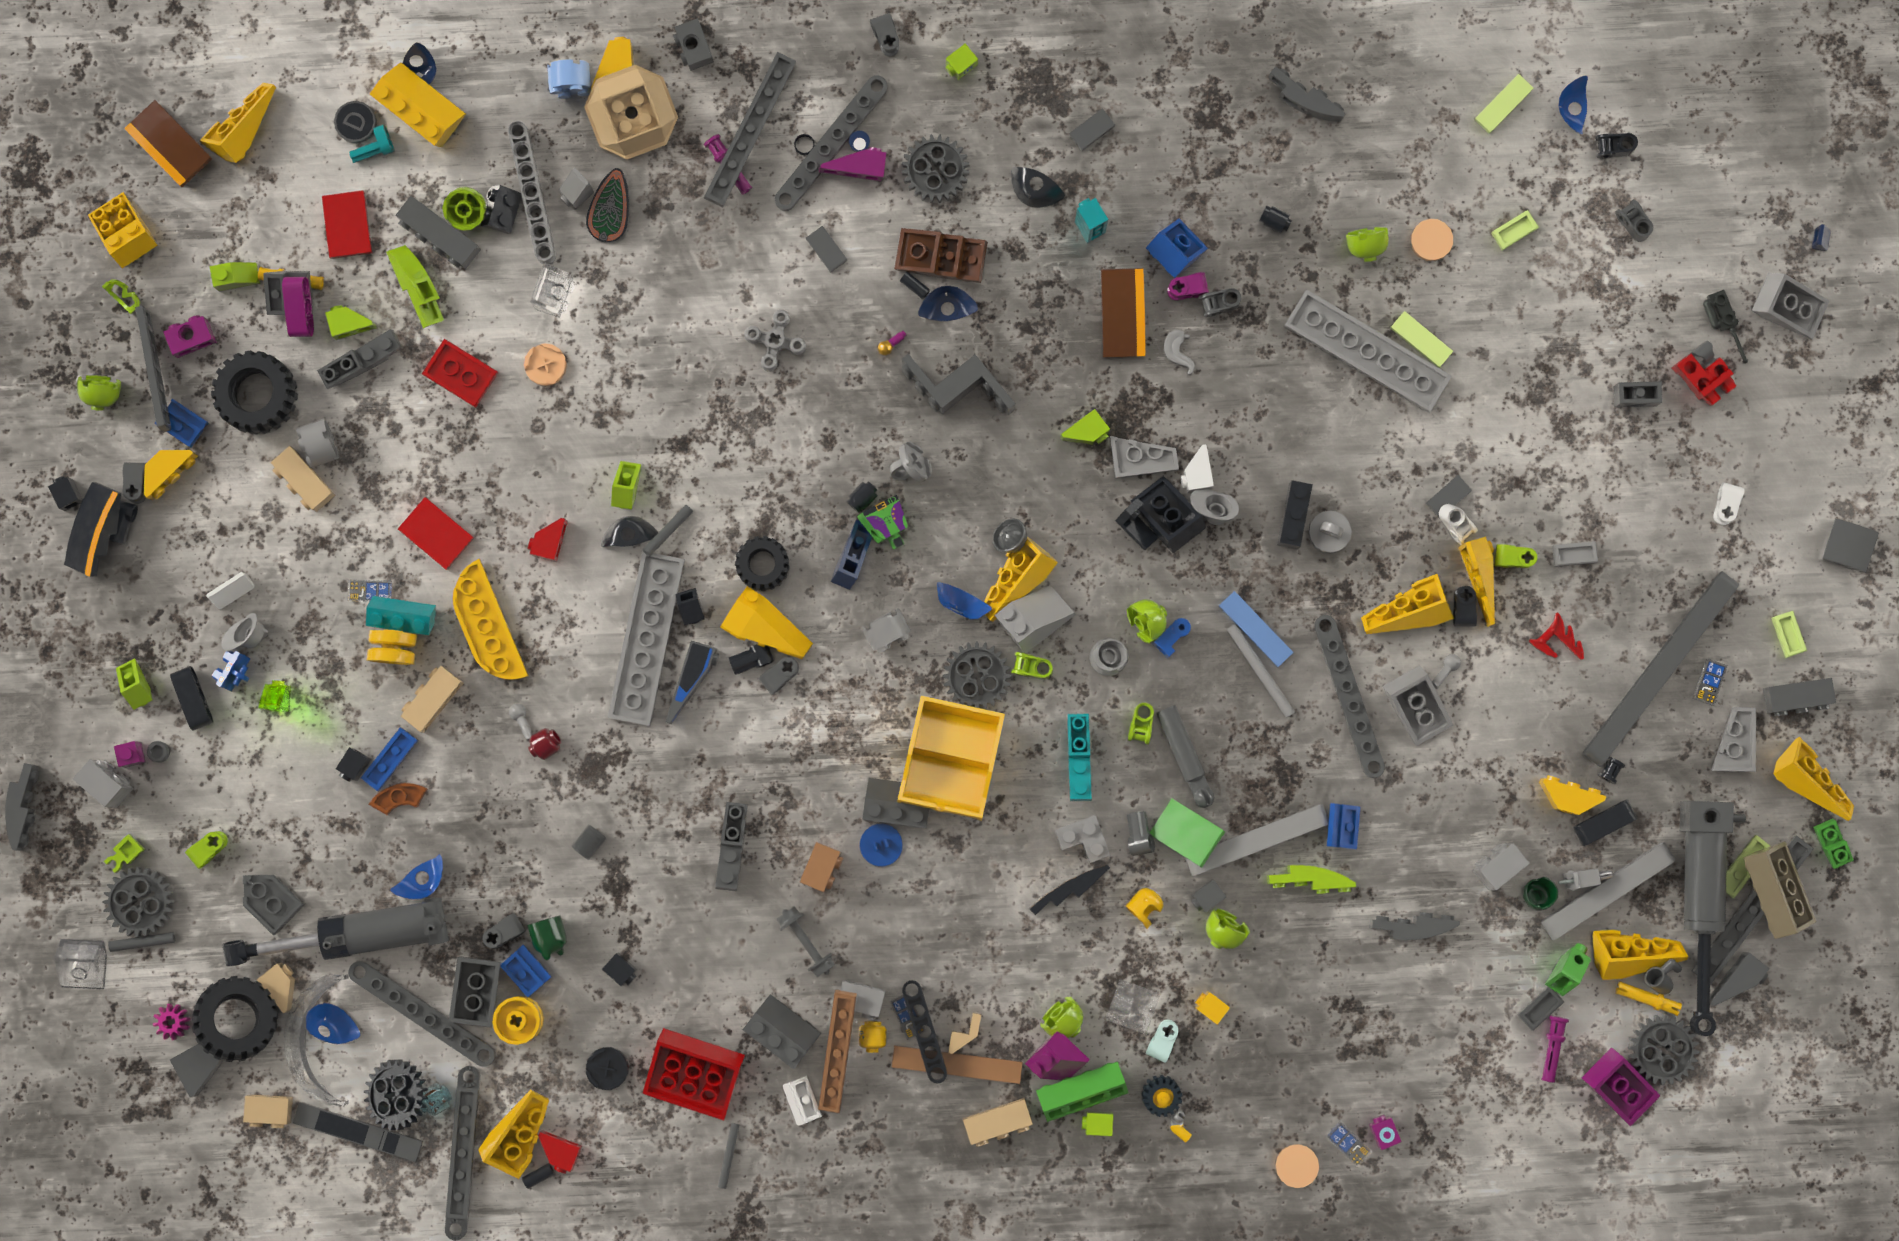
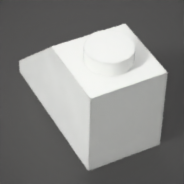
M1206 444L1200 447L1184 470V475L1181 476L1182 487L1186 488L1187 493L1193 492L1195 489H1212L1214 486Z

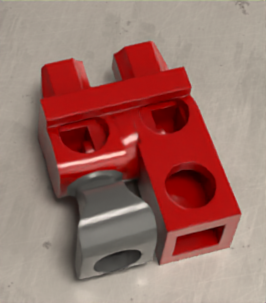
M1705 341L1671 368L1687 383L1698 400L1703 398L1706 403L1712 406L1721 399L1714 389L1720 386L1725 394H1727L1736 387V384L1731 377L1734 373L1728 368L1722 358H1714L1712 343ZM1694 356L1703 358L1702 362L1706 365L1704 369Z

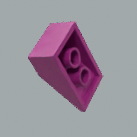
M1612 1047L1582 1077L1593 1091L1630 1127L1660 1097L1657 1091Z

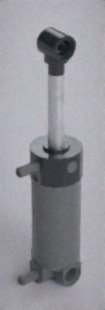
M442 898L424 899L422 903L318 918L316 934L248 944L247 941L244 942L243 940H233L223 943L222 948L226 966H236L246 963L253 956L316 946L320 947L323 959L329 960L352 956L353 954L428 943V945L440 944L449 941L446 921L443 919L445 914Z

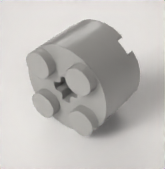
M325 419L296 429L299 437L298 443L301 450L307 454L306 461L309 468L339 459V452L334 445L333 434Z
M899 608L895 609L897 613L895 615L889 612L870 623L871 628L866 629L865 626L861 628L873 651L878 650L881 653L890 648L889 643L895 640L900 643L909 638L908 633L911 630Z

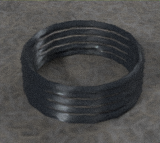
M801 134L797 136V138L795 139L794 147L797 153L805 156L808 155L809 152L803 153L798 151L796 148L797 140L801 137H809L813 141V147L815 146V142L810 135Z

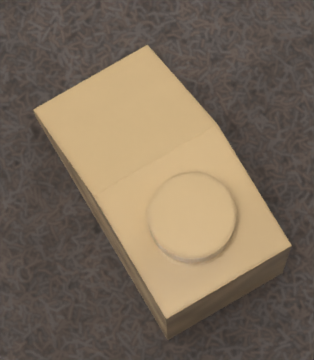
M277 963L259 977L257 981L262 984L261 986L264 990H269L271 993L269 996L271 999H275L276 1005L282 1013H288L292 1009L295 979L292 975L294 972L287 964Z

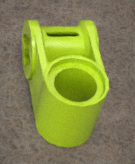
M1496 544L1494 566L1529 568L1537 562V553L1532 548ZM1528 553V557H1531V560L1527 563L1521 557Z
M1015 652L1016 662L1014 669L1011 670L1012 674L1039 679H1047L1052 675L1053 666L1049 660ZM1042 663L1049 666V672L1045 675L1039 674L1037 671L1038 666Z
M1140 703L1135 707L1129 728L1128 741L1133 739L1143 741L1149 745L1154 709L1150 704ZM1142 706H1146L1150 711L1149 716L1145 719L1138 715V710ZM1135 732L1145 733V735L1136 734Z
M221 831L210 832L188 848L185 854L198 869H201L227 846L228 837ZM214 837L219 838V840L217 841V845L213 844V842L215 841Z

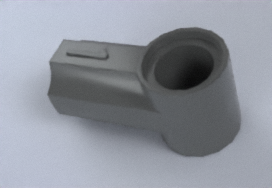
M1146 811L1127 814L1130 832L1128 847L1131 855L1137 856L1154 852L1155 842L1152 834L1149 832Z

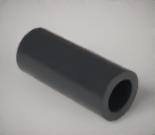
M908 271L900 279L901 283L922 300L930 292L928 287Z
M550 1163L522 1177V1181L526 1188L529 1189L555 1175V1172Z

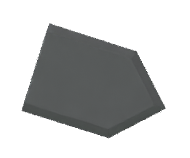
M243 875V906L273 936L276 935L304 904L275 875Z

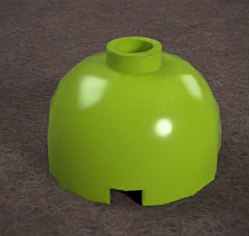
M459 187L448 194L442 209L445 219H448L452 224L451 226L459 230H472L484 219L486 203L481 193L474 188Z
M1374 227V230L1364 228L1346 234L1349 251L1357 258H1364V262L1377 260L1376 256L1383 254L1388 247L1389 236L1388 228Z
M86 375V380H82L80 376L77 380V393L85 404L91 406L92 410L102 411L104 407H109L116 403L120 396L121 381L116 379V383L110 382L111 377Z
M1143 599L1131 604L1127 608L1129 622L1131 626L1136 624L1140 631L1136 634L1143 642L1150 643L1159 638L1165 631L1167 612L1162 605L1159 606L1154 601Z
M1219 908L1211 912L1206 922V932L1211 939L1210 943L1218 949H1235L1240 946L1250 934L1249 928L1244 922L1241 925L1236 922L1237 917Z
M1065 997L1066 1002L1062 1004L1059 1001L1056 1002L1044 1014L1042 1019L1045 1022L1044 1024L1040 1023V1026L1050 1036L1059 1032L1067 1038H1074L1081 1031L1080 1027L1083 1023L1084 1015L1082 1009L1072 997Z

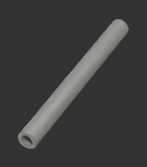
M1234 624L1228 628L1227 631L1285 717L1287 718L1295 713L1237 625Z

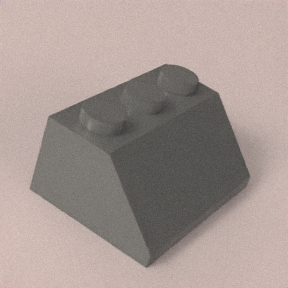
M869 778L862 820L927 829L929 808L907 803H897L901 782Z
M463 956L457 957L449 1022L492 1027L501 962Z
M771 994L742 1029L793 1069H795L821 1035L818 1030Z

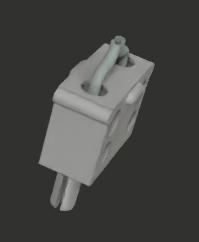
M1585 869L1574 872L1569 870L1568 873H1563L1564 880L1558 881V884H1565L1566 889L1575 891L1578 888L1601 885L1600 880L1612 878L1613 875L1606 876V874H1612V871L1599 872L1598 869Z

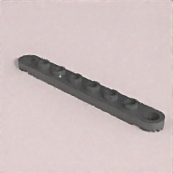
M875 75L868 79L776 193L775 203L780 210L789 211L796 205L820 176L819 168L821 164L833 160L849 140L851 134L858 129L886 94L888 88L887 81L882 76ZM876 81L882 83V90L879 92L873 91L871 89L872 83ZM785 194L790 195L792 198L790 204L782 205L779 202L781 196Z
M1322 615L1316 619L1314 628L1363 772L1370 778H1377L1385 770L1383 758L1336 622L1333 617ZM1322 620L1330 622L1331 628L1328 632L1320 629L1319 623ZM1371 761L1377 762L1380 766L1379 771L1375 774L1368 770V764Z
M363 961L355 962L350 966L348 974L353 982L477 1065L485 1067L492 1064L495 1060V1051L491 1046L459 1024L449 1022L447 1016ZM357 966L364 967L366 973L363 978L355 976L354 970ZM482 1049L490 1053V1058L487 1062L481 1061L478 1057Z
M465 1066L459 1071L456 1088L445 1216V1234L453 1241L462 1239L466 1235L468 1228L480 1088V1072L474 1066ZM468 1070L475 1074L474 1081L471 1083H467L463 1078L464 1073ZM452 1224H460L462 1227L460 1235H453L451 1233L450 1227Z

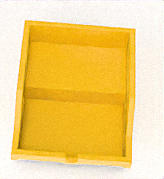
M921 696L897 803H907L930 808L938 812H948L982 821L1005 714Z

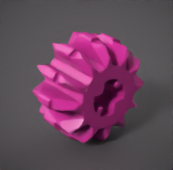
M171 1003L167 1004L166 1008L160 1007V1014H154V1018L158 1019V1022L153 1023V1027L159 1026L156 1034L163 1033V1039L165 1040L169 1037L172 1040H176L177 1035L183 1037L185 1035L183 1030H189L190 1028L189 1025L185 1024V1022L191 1020L190 1017H184L188 1012L187 1009L180 1011L181 1005L176 1004L173 1007ZM175 1019V1024L169 1025L168 1020Z

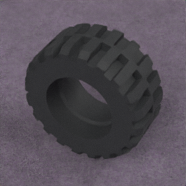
M252 350L245 351L243 355L240 353L233 355L234 359L231 361L229 359L223 362L225 367L222 370L218 368L216 371L218 378L217 380L213 379L212 386L215 388L214 391H211V398L215 399L213 405L219 411V416L239 431L258 435L259 432L263 434L270 433L272 428L277 430L281 427L280 423L283 420L287 422L290 419L288 414L290 411L294 412L296 408L293 405L294 400H298V394L295 392L297 384L293 380L291 371L282 362L272 355H267L261 351L254 353ZM263 374L271 380L273 385V393L269 403L264 408L254 412L242 409L237 402L239 385L250 375Z
M231 976L229 979L222 978L215 984L212 983L200 995L192 1014V1031L196 1035L195 1040L198 1045L201 1044L203 1046V1051L207 1054L211 1053L214 1055L213 1058L218 1060L221 1058L225 1059L226 1062H233L234 1060L241 1062L256 1056L272 1039L278 1025V1011L275 1008L276 1002L275 999H271L269 996L271 994L269 990H264L261 987L262 984L258 981L252 982L248 977L242 979L238 978V976ZM227 1000H241L247 1003L255 1013V1026L251 1033L243 1038L230 1039L223 1036L216 1029L214 1023L215 1011Z

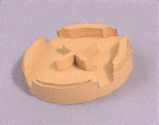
M1438 219L1421 221L1411 234L1413 252L1425 261L1443 259L1450 252L1453 245L1451 229L1446 223Z
M544 343L529 350L525 356L524 368L531 381L541 386H550L563 378L566 373L567 362L559 348L552 344Z
M1293 1144L1285 1147L1278 1154L1275 1163L1280 1180L1290 1187H1306L1318 1175V1158L1311 1149L1304 1145Z

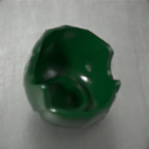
M1547 877L1532 879L1523 889V899L1528 907L1534 910H1546L1558 899V888L1555 882Z

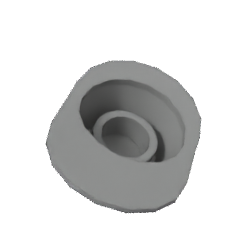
M1195 489L1191 493V505L1210 524L1221 525L1238 515V503L1230 495L1209 489Z
M251 613L228 629L222 639V648L225 651H232L240 646L254 648L268 635V631L258 621L257 615Z

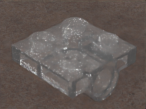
M1119 979L1105 1020L1147 1034L1161 993Z

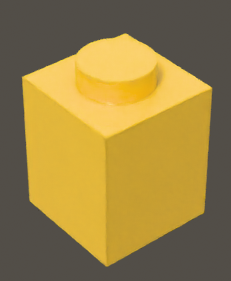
M1209 991L1206 994L1202 992L1195 1001L1197 1004L1195 1009L1217 1025L1230 1009L1228 1005Z

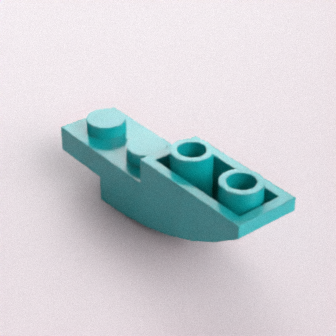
M1067 714L1070 801H1092L1089 714Z

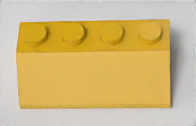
M401 62L382 76L370 92L373 98L437 147L444 146L466 115L464 111Z

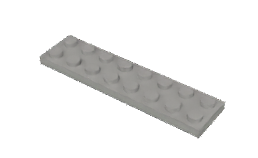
M1307 289L1284 325L1287 329L1428 413L1431 412L1452 377L1450 374Z
M642 552L608 718L651 726L676 606L675 594L679 592L685 559L656 553L649 557Z

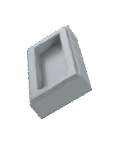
M1596 541L1552 546L1554 567L1598 563Z

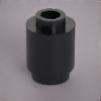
M1266 206L1259 220L1263 222L1264 226L1279 233H1282L1283 230L1287 232L1292 222L1289 219L1290 214L1274 206Z
M869 481L866 484L861 482L849 495V499L846 502L856 512L864 511L878 496L875 493L877 489Z

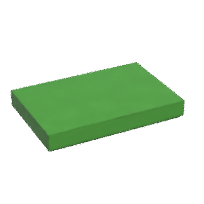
M1171 799L1150 831L1153 838L1201 868L1225 833L1223 829L1174 799Z

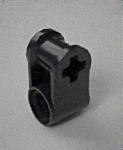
M1632 133L1600 134L1595 136L1596 141H1598V159L1629 156L1638 146V139ZM1622 141H1629L1632 148H1624Z
M1470 586L1459 587L1454 592V627H1476L1477 625L1476 592ZM1464 590L1465 593L1469 594L1470 596L1465 601L1463 597H1460V594L1464 593Z

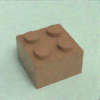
M816 842L800 883L822 892H826V889L831 890L835 881V877L832 876L835 869L839 870L844 859L841 857L842 852Z

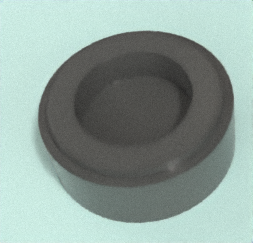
M154 741L147 748V756L153 762H164L170 755L169 746L161 741Z

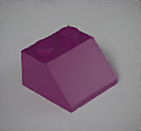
M1056 1032L1033 1053L1025 1064L1040 1079L1062 1081L1065 1078L1072 1077L1090 1059L1064 1034Z

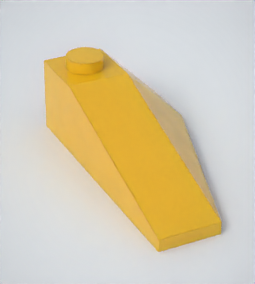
M1028 537L1021 550L1006 554L1008 559L1004 567H1000L997 573L1000 576L996 585L991 586L984 602L992 607V610L985 615L992 622L997 619L995 614L1012 601L1026 596L1043 582L1058 563L1047 551Z
M1438 574L1415 582L1411 585L1412 589L1404 594L1398 593L1395 595V600L1388 604H1381L1361 617L1366 634L1431 627L1454 619Z
M530 1090L486 1137L478 1149L482 1161L519 1179L531 1162L534 1144L537 1143L538 1131L543 1123L549 1099Z

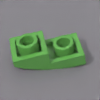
M1832 818L1813 827L1822 849L1834 869L1854 860L1847 841L1843 840L1835 819Z

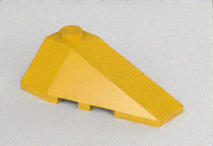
M262 83L244 98V105L235 110H230L228 112L230 117L221 124L219 121L215 123L201 138L200 142L225 161L234 163L241 161L252 144L276 89L275 85Z
M1486 537L1465 542L1458 548L1472 587L1476 592V598L1485 623L1489 627L1495 624L1492 555L1494 548L1490 540L1487 541Z
M748 586L738 597L720 628L740 640L745 641L749 639L758 642L757 645L762 647L765 645L774 647L778 652L799 659H803L813 645L771 602Z
M1801 737L1796 738L1776 761L1773 773L1776 779L1790 790L1847 821L1851 820L1854 809L1853 803L1838 784L1834 785L1832 783L1828 769L1826 767L1822 769L1816 761L1818 756L1815 751Z
M1618 930L1593 931L1592 934L1594 963L1602 980L1623 979L1647 972L1652 967L1661 968L1669 959H1674L1677 963L1688 960V955L1681 941L1654 937L1653 940L1641 938V934L1633 933V936L1622 935L1621 931Z

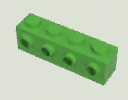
M1115 1062L1107 1063L1095 1070H1087L1081 1075L1072 1078H1065L1053 1085H1045L1041 1089L1036 1090L1045 1118L1049 1122L1128 1094V1089L1119 1064Z

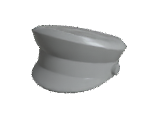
M1108 638L1098 641L1090 652L1092 667L1096 672L1105 676L1118 674L1128 663L1129 655L1127 648L1116 639Z

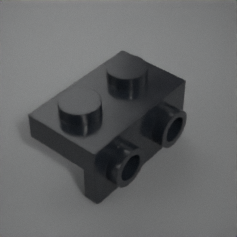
M502 185L492 186L487 193L486 199L488 202L481 226L491 227L510 234L522 193Z

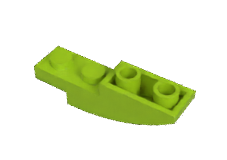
M406 245L387 251L386 253L402 291H408L422 327L426 328L444 321L436 300L440 299L438 293L416 256Z
M1288 865V874L1267 875V884H1273V888L1286 887V883L1294 882V887L1307 886V881H1310L1311 890H1316L1317 894L1329 893V889L1338 888V892H1351V887H1356V882L1346 876L1315 866Z

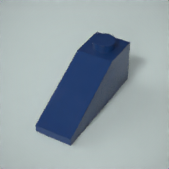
M857 519L853 524L831 579L832 583L848 590L852 588L859 576L872 539L870 533Z

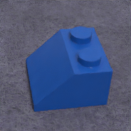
M1180 218L1160 231L1146 247L1151 256L1157 259L1174 278L1184 272L1208 249Z

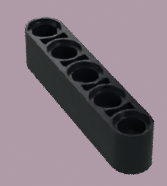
M909 980L903 985L902 993L925 1069L931 1082L936 1084L942 1083L947 1077V1069L923 990L919 982ZM915 984L918 987V993L915 996H909L906 993L907 985ZM915 1005H922L925 1012L922 1016L917 1017L913 1015L912 1008ZM924 1025L931 1029V1034L925 1038L921 1037L918 1032L919 1028ZM929 1046L935 1047L937 1050L936 1057L928 1058L925 1055V1049ZM933 1068H941L944 1072L943 1077L934 1079L931 1075Z

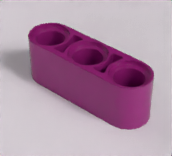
M284 277L282 292L288 335L290 337H312L314 333V320L309 280L307 277Z

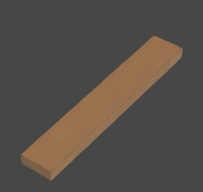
M835 990L818 1110L840 1113L857 993Z
M894 1045L893 1068L926 1072L919 1048ZM925 1049V1055L928 1058H934L937 1055V1051ZM941 1051L947 1075L1020 1084L1023 1062L958 1053L950 1054ZM935 1067L931 1071L932 1073L944 1074L943 1070L939 1067Z

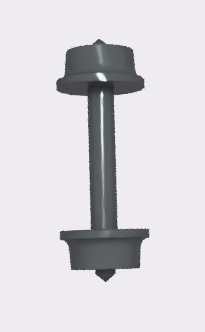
M795 906L790 910L783 909V915L777 918L780 924V931L790 926L815 962L813 966L808 968V971H812L816 977L823 973L829 975V969L835 965L831 958L832 954L830 953L822 958L796 920L801 918L804 913H800Z

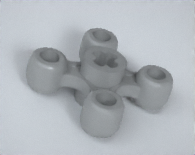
M777 310L774 313V327L769 332H763L756 326H750L745 330L744 336L749 343L755 344L760 342L766 345L767 352L761 359V366L767 372L774 371L777 368V354L779 351L787 349L794 355H802L806 350V343L803 339H789L784 335V328L790 322V316L785 310ZM784 316L785 319L783 321H779L778 317ZM751 332L757 333L753 338L749 336ZM771 338L779 339V344L770 343L772 342ZM796 344L802 345L800 349H795L794 346ZM768 360H772L773 364L767 366L766 362Z

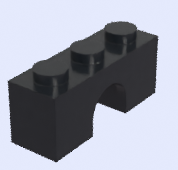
M1291 480L1289 483L1285 501V514L1277 542L1278 546L1293 549L1301 547L1313 484Z

